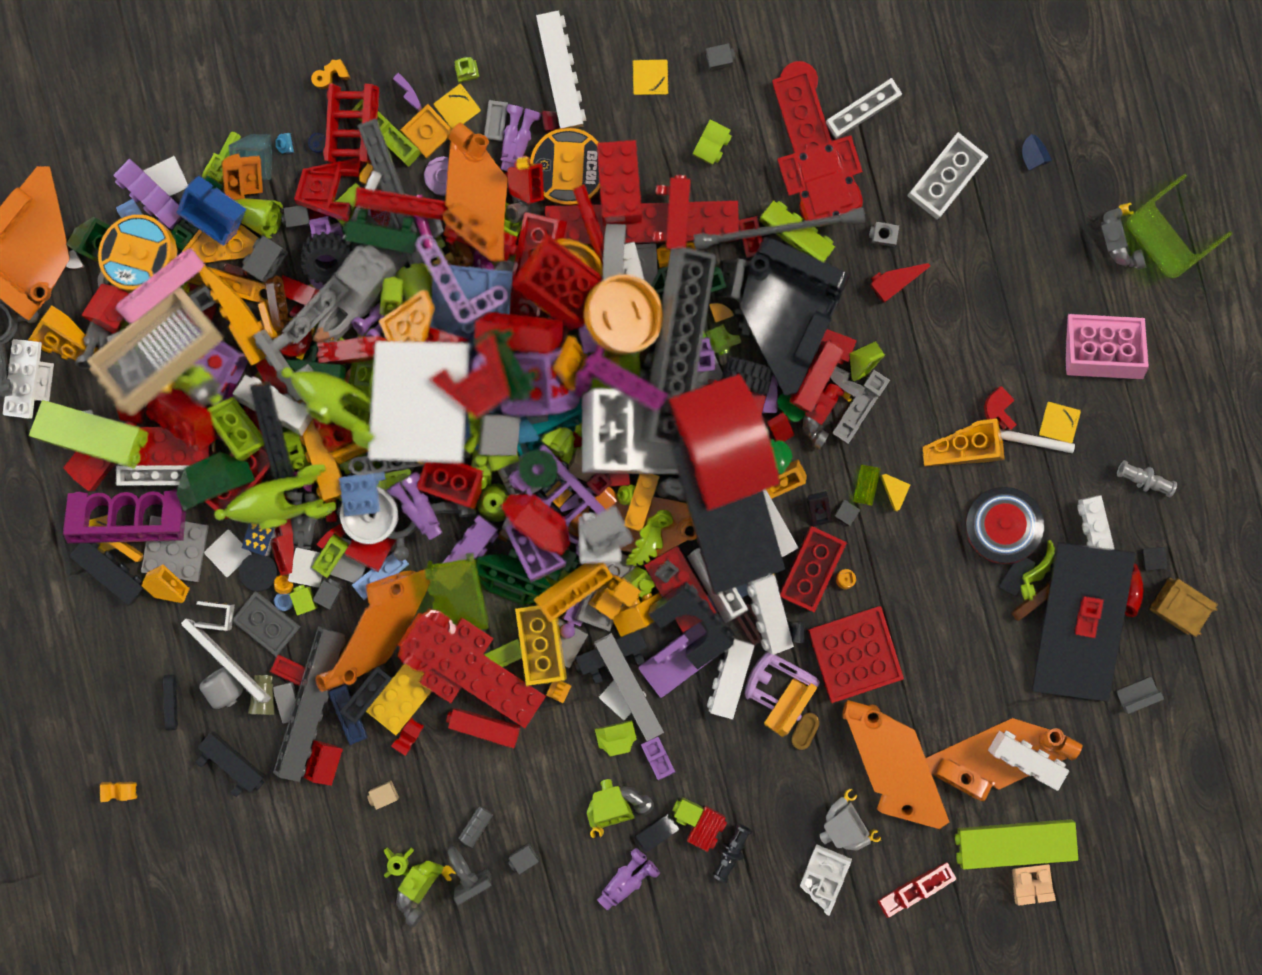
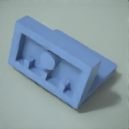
M384 472L339 478L345 516L380 512L377 485L379 480L385 479Z

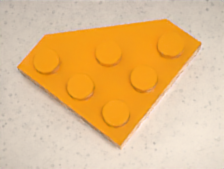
M240 224L237 234L223 246L199 229L182 252L191 248L203 263L242 259L248 254H252L254 250L253 245L258 237Z
M425 290L420 291L379 320L388 342L425 343L434 311V306L428 292Z

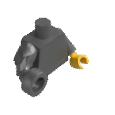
M1127 203L1106 212L1101 226L1108 252L1114 261L1125 267L1129 265V267H1136L1139 270L1146 268L1142 250L1134 251L1132 256H1129L1128 252L1130 251L1121 221V216L1133 214V211H1129V205L1132 204Z

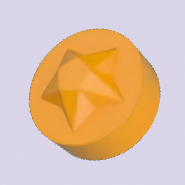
M849 569L841 570L836 576V583L842 589H850L856 582L855 574Z
M279 575L275 578L274 589L277 593L288 594L293 590V582L288 581V575Z

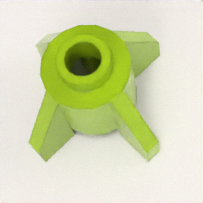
M566 427L558 428L544 434L540 441L555 456L561 457L560 459L566 464H569L572 460L575 437L570 429Z
M387 847L384 852L389 860L387 863L388 871L384 876L386 878L391 874L407 876L410 871L407 868V858L414 849L411 847L405 854H394Z

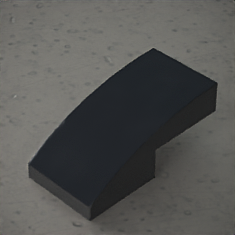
M668 813L637 834L635 838L643 850L648 852L678 831L679 828Z

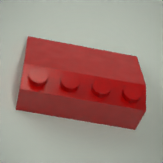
M546 234L520 269L513 287L553 318L562 320L566 328L573 330L584 326L586 322L585 304L594 287L602 282L603 277L553 237Z

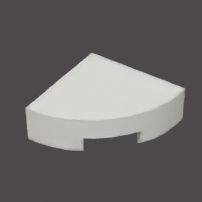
M71 250L69 252L70 260L66 267L72 269L83 268L84 265L77 252Z

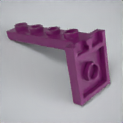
M597 345L595 352L588 358L585 367L577 375L574 394L581 398L584 393H588L593 385L591 382L596 378L652 411L657 412L666 399L667 394L603 358L605 348Z

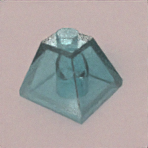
M250 134L229 144L230 156L234 154H239L240 157L260 156L262 179H271V134Z

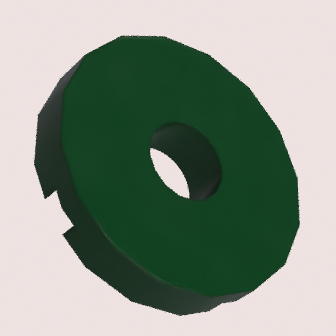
M536 449L529 451L520 461V477L525 484L532 488H545L552 484L557 477L558 466L556 459L546 450ZM536 464H541V465H543V466H544V471H543V473H541V474H536V473H534V471H533L534 465H536Z

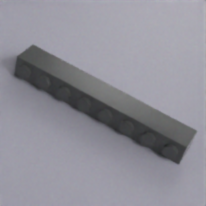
M318 626L273 771L279 778L300 782L301 777L305 774V763L311 755V744L317 736L316 728L323 716L322 708L328 700V690L324 692L319 690L316 684V676L333 670L339 662L340 650L345 645V635L340 631Z

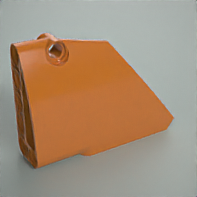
M37 166L21 187L14 189L0 206V299L27 320H30L42 304L50 299L53 287L70 260L63 220L50 167ZM42 287L45 294L42 298H39L36 293Z

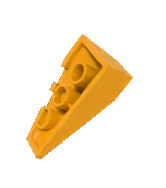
M52 305L28 339V341L41 342V349L50 354L52 351L58 353L65 360H68V358L76 360L86 349L83 339L86 335L69 316ZM95 347L94 354L99 351L97 347Z
M998 420L977 421L945 438L943 437L924 446V466L1005 460Z

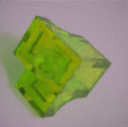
M724 325L705 333L710 338V345L714 354L719 353V356L730 352V347L741 343L739 335H730Z

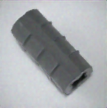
M479 806L458 839L473 848L489 824L493 814Z

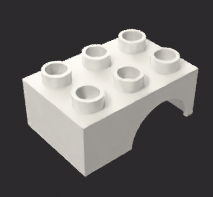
M592 390L582 396V473L679 475L670 446L640 441L645 413L644 405L618 390Z

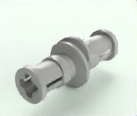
M1124 460L1117 471L1118 477L1123 476L1137 483L1138 488L1144 485L1143 491L1145 492L1151 488L1166 494L1170 498L1177 488L1176 481L1171 482L1159 475H1154V470L1151 467L1143 470L1142 468L1129 465Z

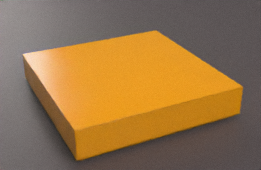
M427 104L400 131L428 158L449 138L452 129Z
M569 336L553 370L568 390L575 391L577 375L579 371L583 370L589 357L584 353L576 339Z

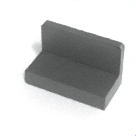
M1152 677L1145 678L1116 691L1122 708L1127 714L1164 700L1162 693L1157 691Z

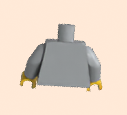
M848 789L845 791L844 797H841L831 806L826 815L827 821L824 824L826 831L820 834V839L824 844L833 841L837 848L843 847L847 850L857 851L869 845L871 841L879 842L881 837L878 836L873 839V834L878 831L872 829L868 832L852 803L848 804V801L857 798V795L849 798L848 793L852 789Z

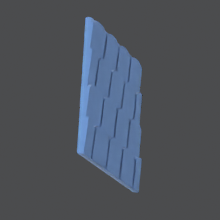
M449 266L467 301L495 286L504 287L507 291L506 301L487 312L510 313L512 272ZM447 273L441 274L440 282L445 285L449 284L451 281L450 275ZM433 278L432 303L434 311L430 327L469 339L467 363H469L481 354L474 342L476 321L487 312L466 323L458 321L435 278ZM501 289L495 290L493 292L494 299L502 300L504 292ZM451 291L449 294L450 300L453 302L459 301L460 293L458 291ZM478 299L476 307L480 310L487 307L486 300ZM462 308L459 310V316L462 319H467L470 316V312L467 308Z

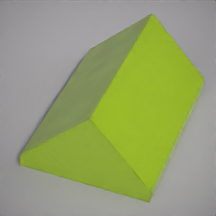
M234 396L208 409L211 411L212 425L238 460H246L265 445L263 436Z

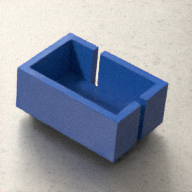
M198 176L185 188L176 213L225 246L237 234L246 208L219 189H212L213 185Z

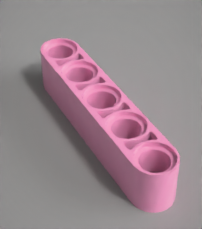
M191 248L185 250L117 305L116 309L129 323L135 322L200 271L204 263Z

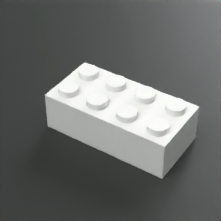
M957 133L907 196L934 218L938 219L988 156L960 133Z

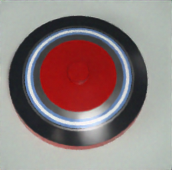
M999 487L986 491L974 501L967 515L966 532L970 544L979 555L995 563L1011 564L1027 558L1038 547L1044 532V519L1038 504L1028 494L1016 488Z

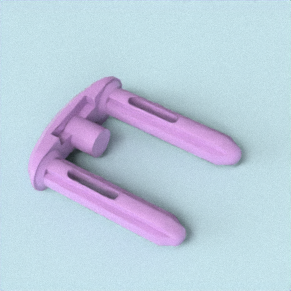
M766 652L753 667L748 677L744 694L747 700L751 698L773 710L775 706L760 699V697L763 696L776 704L778 700L756 688L758 681L766 685L770 681L772 674L764 671L768 664L806 685L812 683L818 687L820 682L814 675L775 654ZM781 662L789 666L790 668L796 670V673H792L791 671L779 666V663ZM801 714L799 715L796 721H799L801 719Z

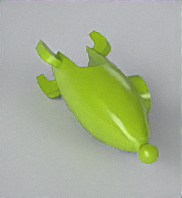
M289 367L282 369L281 375L284 378L291 379L293 387L308 405L306 411L313 418L325 424H329L331 421L353 431L354 442L370 450V442L375 438V435L369 432L370 426L343 409L354 405L372 414L373 396L369 398L347 382L326 373L313 371L293 373Z
M324 464L307 466L297 474V477L273 480L249 488L237 496L227 506L226 510H216L215 518L223 520L227 516L235 521L259 524L260 529H268L285 524L287 519L305 513L312 519L324 517L336 509L335 502L323 504V499L291 505L286 501L284 491L314 483L317 480L316 476L326 471V467Z

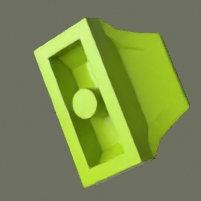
M632 720L595 729L599 748L604 749L609 756L630 752L631 746L636 740Z

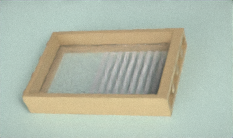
M178 287L87 361L92 366L90 368L91 372L97 378L100 376V379H98L100 384L105 389L109 388L106 392L113 400L117 399L115 404L121 411L126 409L132 415L222 341L223 338L188 295Z

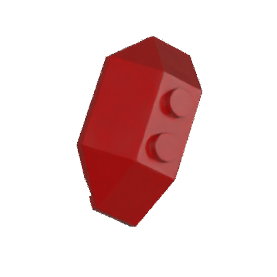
M510 494L500 506L505 511L510 523L540 548L562 555L571 542L565 519L537 496Z

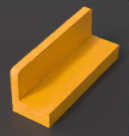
M793 678L764 724L781 737L788 734L817 687L812 683L806 686Z

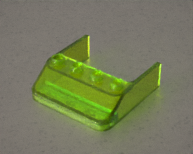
M1186 174L1179 176L1128 217L1126 223L1129 231L1162 273L1171 279L1180 276L1232 235V232L1229 231L1199 254H1193L1156 208L1155 201L1187 177Z

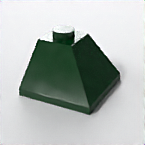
M93 216L74 229L66 245L99 263V246L104 234L111 226Z

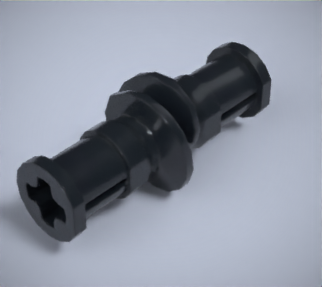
M742 824L736 825L737 829L729 844H723L726 850L720 849L719 851L723 854V857H721L720 864L716 872L712 873V876L721 882H728V876L734 868L736 860H743L744 858L741 850L744 848L748 836L752 834V830Z

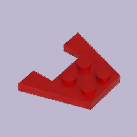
M354 158L303 169L294 198L295 203L348 222L352 208L351 204L334 201L341 176L360 177L363 162L360 161V158Z
M494 335L488 336L476 345L486 363L464 379L456 383L447 368H444L429 379L475 418H479L510 396Z

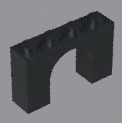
M687 581L650 606L649 616L660 628H663L682 615L696 616L705 623L707 627L706 633L686 647L685 656L697 670L734 645L735 634L733 630L724 625L720 615L711 610L709 603L698 595L697 589L693 585L690 586Z

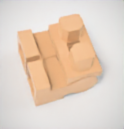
M1049 864L1020 867L1012 870L1014 896L1017 905L1034 904L1035 901L1038 903L1056 901Z

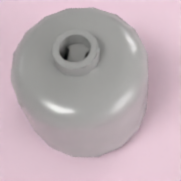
M225 667L209 675L199 686L201 692L214 709L232 706L237 702L236 699L243 691L240 682Z

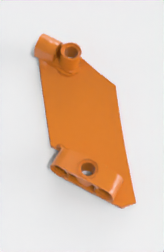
M460 122L453 128L448 138L450 140L447 169L446 206L449 210L444 213V221L490 260L503 261L504 216L508 177L486 150L489 144L488 138L482 134H474L473 131Z
M610 486L599 496L594 495V498L606 510L615 506L624 523L630 505H622L617 498V493ZM653 496L643 528L647 525L648 518L656 515L659 510H667L673 517V523L661 530L663 547L662 549L656 548V558L687 540L697 538L695 530L691 535L685 534L686 527L693 526L687 503ZM589 505L569 523L568 531L573 536L579 537V516L589 513ZM627 528L633 541L620 547V550L631 552L632 549L637 548L635 543L642 537L640 532Z
M424 569L418 572L403 571L366 585L370 606H368V609H365L347 648L334 669L316 676V684L320 691L324 692L342 684H353L357 677L388 661L410 626L433 576Z

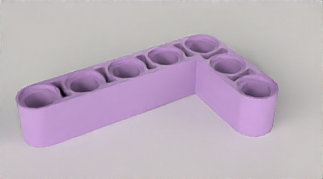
M428 235L421 236L418 239L417 247L458 321L463 323L469 322L506 301L507 291L502 286H495L467 301L435 240ZM425 238L432 242L429 250H424L421 247V241ZM433 256L440 257L441 265L439 267L431 265L430 259ZM447 273L450 275L451 281L449 284L445 285L440 282L441 274ZM501 289L504 292L502 300L494 299L493 292L495 290ZM451 291H458L460 293L459 301L453 302L450 300L449 294ZM478 299L486 300L487 307L480 310L476 307ZM467 308L470 316L467 319L460 318V309Z

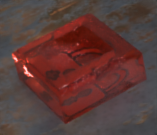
M225 264L224 270L226 272L246 277V270L231 264Z

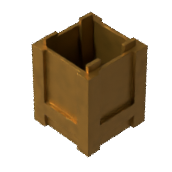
M1169 577L1148 610L1185 634L1189 635L1190 633L1196 637L1201 635L1200 629L1213 610L1217 611L1215 608L1217 604L1181 580H1174Z

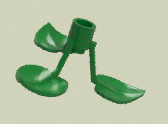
M782 393L777 399L778 408L784 412L791 422L800 421L806 412L789 403L792 394L785 396ZM769 426L766 428V431H767V433H768V436H769V430H770ZM769 439L778 473L782 475L792 460V451L785 442L780 440L774 442L773 439Z

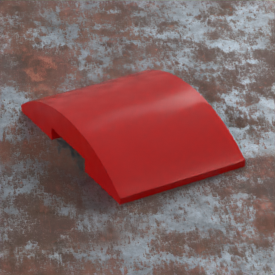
M740 374L668 399L680 435L684 437L696 470L695 476L708 510L780 485L777 465L768 433L757 405Z

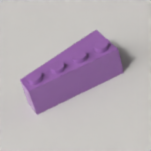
M478 515L475 523L466 531L463 539L457 543L452 553L444 560L433 577L450 590L454 587L458 589L464 581L462 576L466 572L469 574L475 567L473 562L476 558L483 556L487 551L486 545L489 542L493 543L499 536L497 533L499 528L482 515Z

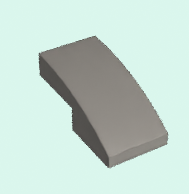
M836 366L830 378L849 394L855 397L862 395L865 387L848 380L851 372Z

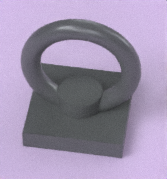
M724 259L721 272L726 288L717 291L716 297L723 299L735 298L739 303H742L743 295L740 293V289L744 283V270L750 268L752 261ZM761 264L754 265L757 269L764 268Z
M454 846L448 848L450 861L461 879V884L454 887V900L457 905L492 886L491 873L488 868L478 874L471 873L466 861L457 848Z

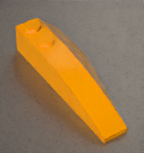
M204 264L198 272L205 285L211 287L210 293L217 304H221L220 312L224 318L230 320L231 324L228 327L252 366L267 356L263 349H259L256 345L254 337L258 332L265 330L263 322L257 320L232 287Z

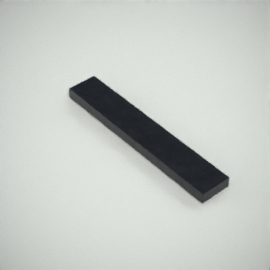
M270 382L251 384L249 389L274 480L295 477ZM298 487L285 490L284 493L297 491Z

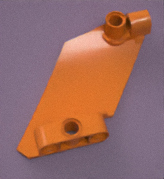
M846 700L842 714L843 719L848 720L874 792L882 794L877 810L887 815L937 829L950 823L915 730L880 712L876 705L867 706ZM870 713L877 714L873 719L868 718ZM905 805L911 806V808L908 810L902 809V807Z
M1012 718L927 757L926 761L932 775L973 798L985 802L991 787L1000 790L1030 776L1018 769V767H1013L988 751L999 731L1003 733L1006 730L1016 735L1015 740L1019 742L1025 740L1033 745L1031 749L1037 752L1040 749L1048 753V758L1053 761L1055 759L1062 761L1067 758L1075 760L1080 754L1083 745L1065 736L1060 729L1050 730ZM1051 733L1056 737L1055 743L1050 740ZM962 775H965L967 777V784L962 783Z

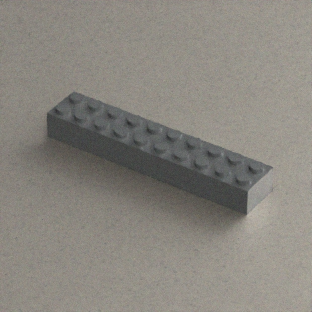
M683 247L671 249L662 302V327L656 339L649 382L650 385L667 394V397L657 412L645 407L640 441L670 447L685 443L684 437L680 435L668 399L695 389L716 255Z

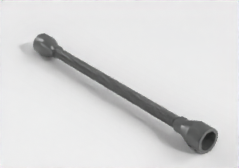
M862 207L852 209L847 213L837 215V217L832 216L817 220H807L805 222L800 221V223L781 224L768 228L763 227V229L756 228V230L751 229L731 234H719V236L705 233L693 235L695 249L700 250L717 244L719 241L724 242L726 240L731 241V239L736 240L751 236H761L763 234L768 235V233L793 231L800 228L805 229V227L812 228L837 222L861 224L865 223V215Z

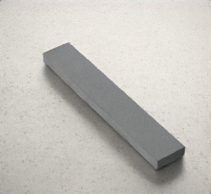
M612 633L595 641L598 651L646 741L663 734L664 731Z

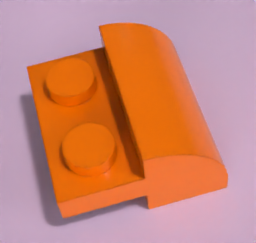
M234 154L223 160L224 194L233 200L245 199L246 194L263 193L260 156L240 157L239 154Z

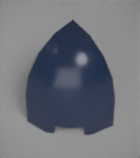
M1031 134L1025 140L1022 149L1023 159L1028 170H1033L1041 164L1045 165L1052 161L1042 141L1036 135Z

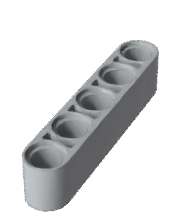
M364 456L353 458L348 464V469L354 475H365L424 466L425 462L424 464H419L418 462L413 463L411 460H401L398 466H394L391 459H380L382 465L379 469H375L372 465L374 459ZM356 461H360L363 465L362 470L359 472L353 469V464Z

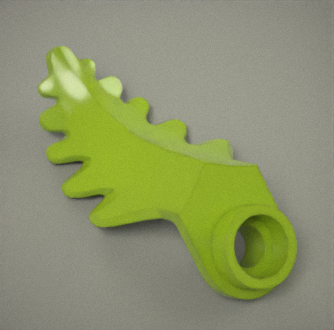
M659 510L656 515L648 518L647 525L640 530L642 538L636 541L635 545L637 548L632 549L631 552L633 554H629V558L626 559V565L637 566V563L643 565V561L649 563V555L656 558V548L662 549L663 547L661 530L673 523V517L669 511Z
M1051 540L1047 541V553L1042 562L1023 575L1024 584L1021 585V592L1024 600L1029 599L1031 601L1033 596L1036 595L1033 584L1030 585L1029 583L1042 580L1045 574L1051 570L1050 566L1054 562L1053 557L1055 554V547H1053Z

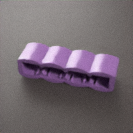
M128 159L114 174L117 178L115 182L123 190L127 188L131 192L129 196L137 203L141 201L145 205L143 209L151 216L155 214L159 218L157 221L166 228L168 227L172 230L182 220L183 217L176 213L179 204L131 159Z

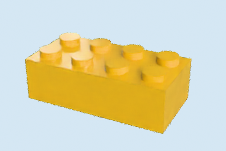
M538 606L515 609L526 686L566 680L558 617L550 622Z
M404 664L366 712L393 734L397 735L432 692L418 682L424 672L415 671Z

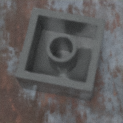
M262 236L261 239L258 238L254 243L252 254H248L245 257L242 269L266 283L268 278L274 276L287 256L288 251Z

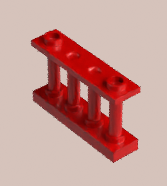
M329 84V89L327 90L326 142L323 149L324 161L334 163L336 162V156L359 157L361 162L372 164L360 131L338 129L339 118H361L362 123L377 119L379 87L373 84H364L363 91H341V87ZM340 99H363V109L361 111L339 110ZM338 137L361 138V147L359 149H337Z

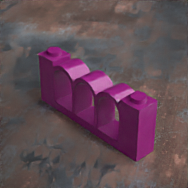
M176 489L164 491V496L159 492H147L139 499L136 495L129 492L119 493L112 500L104 493H94L90 496L84 492L68 493L63 535L67 543L183 541L186 511L181 506ZM154 504L162 505L161 525L143 526V516L147 507ZM125 505L136 506L134 526H116L117 513L121 507ZM97 506H108L107 526L89 527L91 511Z

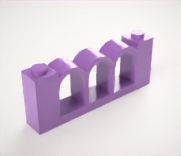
M543 443L538 449L546 450L553 455L557 462L558 473L565 481L549 496L539 499L550 507L552 501L568 486H571L584 499L568 515L563 517L566 521L567 529L571 520L588 505L597 514L606 511ZM541 464L534 465V473H543L544 466ZM518 466L509 475L511 479L509 481L516 490L520 488L524 491L527 488V495H533L531 487L521 479ZM568 531L570 541L576 543L577 550L575 552L579 555V537L573 536Z

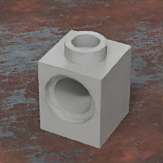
M876 222L870 228L869 238H872L871 243L894 247L897 243L899 225ZM885 229L888 232V238L882 239L879 236V230Z

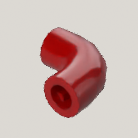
M1136 564L1133 567L1125 616L1135 617L1143 599V580Z

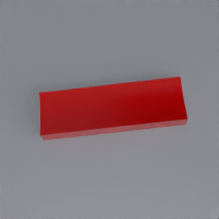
M524 212L512 272L509 314L547 319L548 314L515 289L513 283L520 269L546 234H549L555 240L564 238L567 221Z

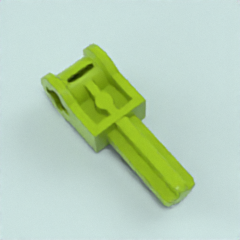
M231 132L220 154H213L202 174L203 179L208 175L220 184L224 183L222 162L233 154L241 139L239 134Z

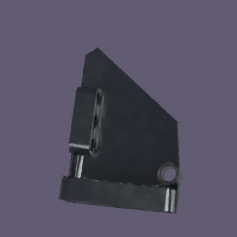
M764 237L752 259L740 308L762 354L786 396L798 392L829 326L832 314L849 280V275L836 267L785 244ZM761 264L764 268L757 269L754 265Z

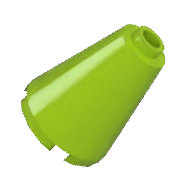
M248 198L234 200L246 208L241 221L242 224L266 238H272L270 235L277 233L282 221L280 208L283 209V205L281 202Z
M414 263L411 264L410 268L405 269L404 266L397 271L395 278L403 281L402 295L405 301H408L422 290L428 292L432 301L434 276L426 264Z
M491 484L481 490L477 507L480 514L489 521L500 522L507 517L505 511L500 507L509 496L504 485ZM492 499H495L497 501V505L495 507L491 506Z

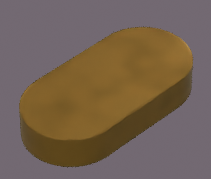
M805 713L799 720L792 735V744L795 748L804 750L810 746L819 727V719L815 714Z

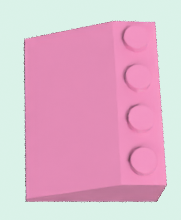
M1068 314L1066 340L1067 375L1131 379L1144 378L1148 369L1145 318Z

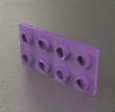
M701 623L688 629L639 666V670L659 697L662 698L698 671L686 658L685 654L686 647L706 633Z

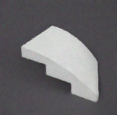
M816 844L800 886L806 893L810 894L815 903L817 902L824 909L826 915H830L852 859Z

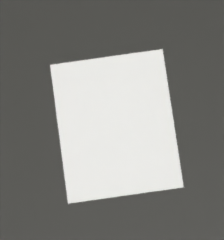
M376 342L371 433L375 435V438L370 442L369 459L462 462L465 409L429 379L444 368L448 369L456 383L467 376L468 344Z

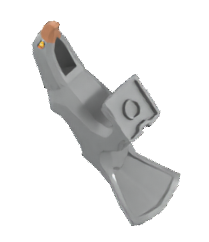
M391 216L389 227L396 228ZM427 218L433 239L435 240L444 233L443 222L438 219ZM366 246L364 249L357 247L336 274L349 287V290L321 318L316 327L314 340L317 343L335 342L353 327L351 322L355 317L362 318L369 314L371 308L375 307L381 299L383 280L395 277L397 271L408 264L409 261L406 253L377 246Z

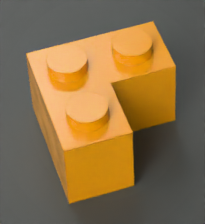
M612 574V579L597 589L588 603L610 619L618 615L622 604L631 607L638 600L639 593L641 592L632 584Z
M649 593L641 597V602L638 599L631 607L627 605L620 607V612L612 620L621 637L655 622L649 616V610L652 604L662 598L660 593L655 595Z

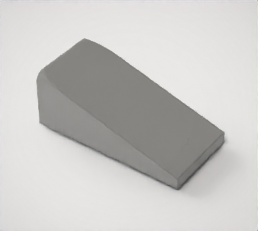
M292 682L272 687L282 723L289 722L296 700L295 688Z

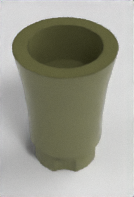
M254 675L253 680L271 699L267 703L259 702L251 694L248 714L275 715L273 684H271L273 676Z

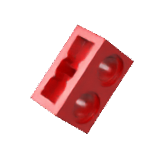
M315 418L312 419L314 427L319 432L322 444L328 453L345 447L354 441L351 430L331 421L329 424H325Z

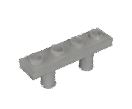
M334 275L283 328V332H288L292 340L298 344L345 295L349 287Z
M266 330L255 334L256 345L259 349H263L267 355L266 360L277 370V376L288 387L289 395L295 398L296 401L302 399L293 387L291 379L284 378L281 375L282 369L285 367L290 368L279 350L293 341L290 334L285 332L274 340L271 339ZM307 364L296 372L313 371V369Z

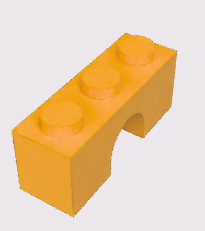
M640 474L624 521L626 528L640 532L643 528L659 476Z

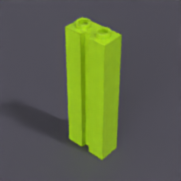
M45 400L41 401L29 436L36 440L131 469H135L139 463L140 454L138 452L140 447L143 448L146 444L148 435L147 432L140 428Z
M1072 819L957 828L958 833L955 834V843L960 846L959 853H956L957 864H960L962 869L1078 861L1076 822Z

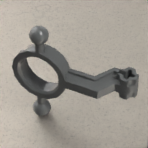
M0 299V307L6 312L9 319L7 331L0 337V397L12 395L13 388L10 379H6L8 371L3 344L8 343L15 336L18 322L27 321L28 323H35L39 319V313L37 311L30 320H27L20 314H16L14 309Z
M406 494V495L408 496V498H409L412 502H414V501H413V498H412L410 495ZM391 496L394 501L399 500L397 497ZM454 502L430 505L435 514L459 513L461 518L476 515V508L474 510ZM412 520L405 530L392 532L388 536L390 539H396L397 547L394 550V556L399 561H403L409 556V550L404 545V538L411 535L417 529Z

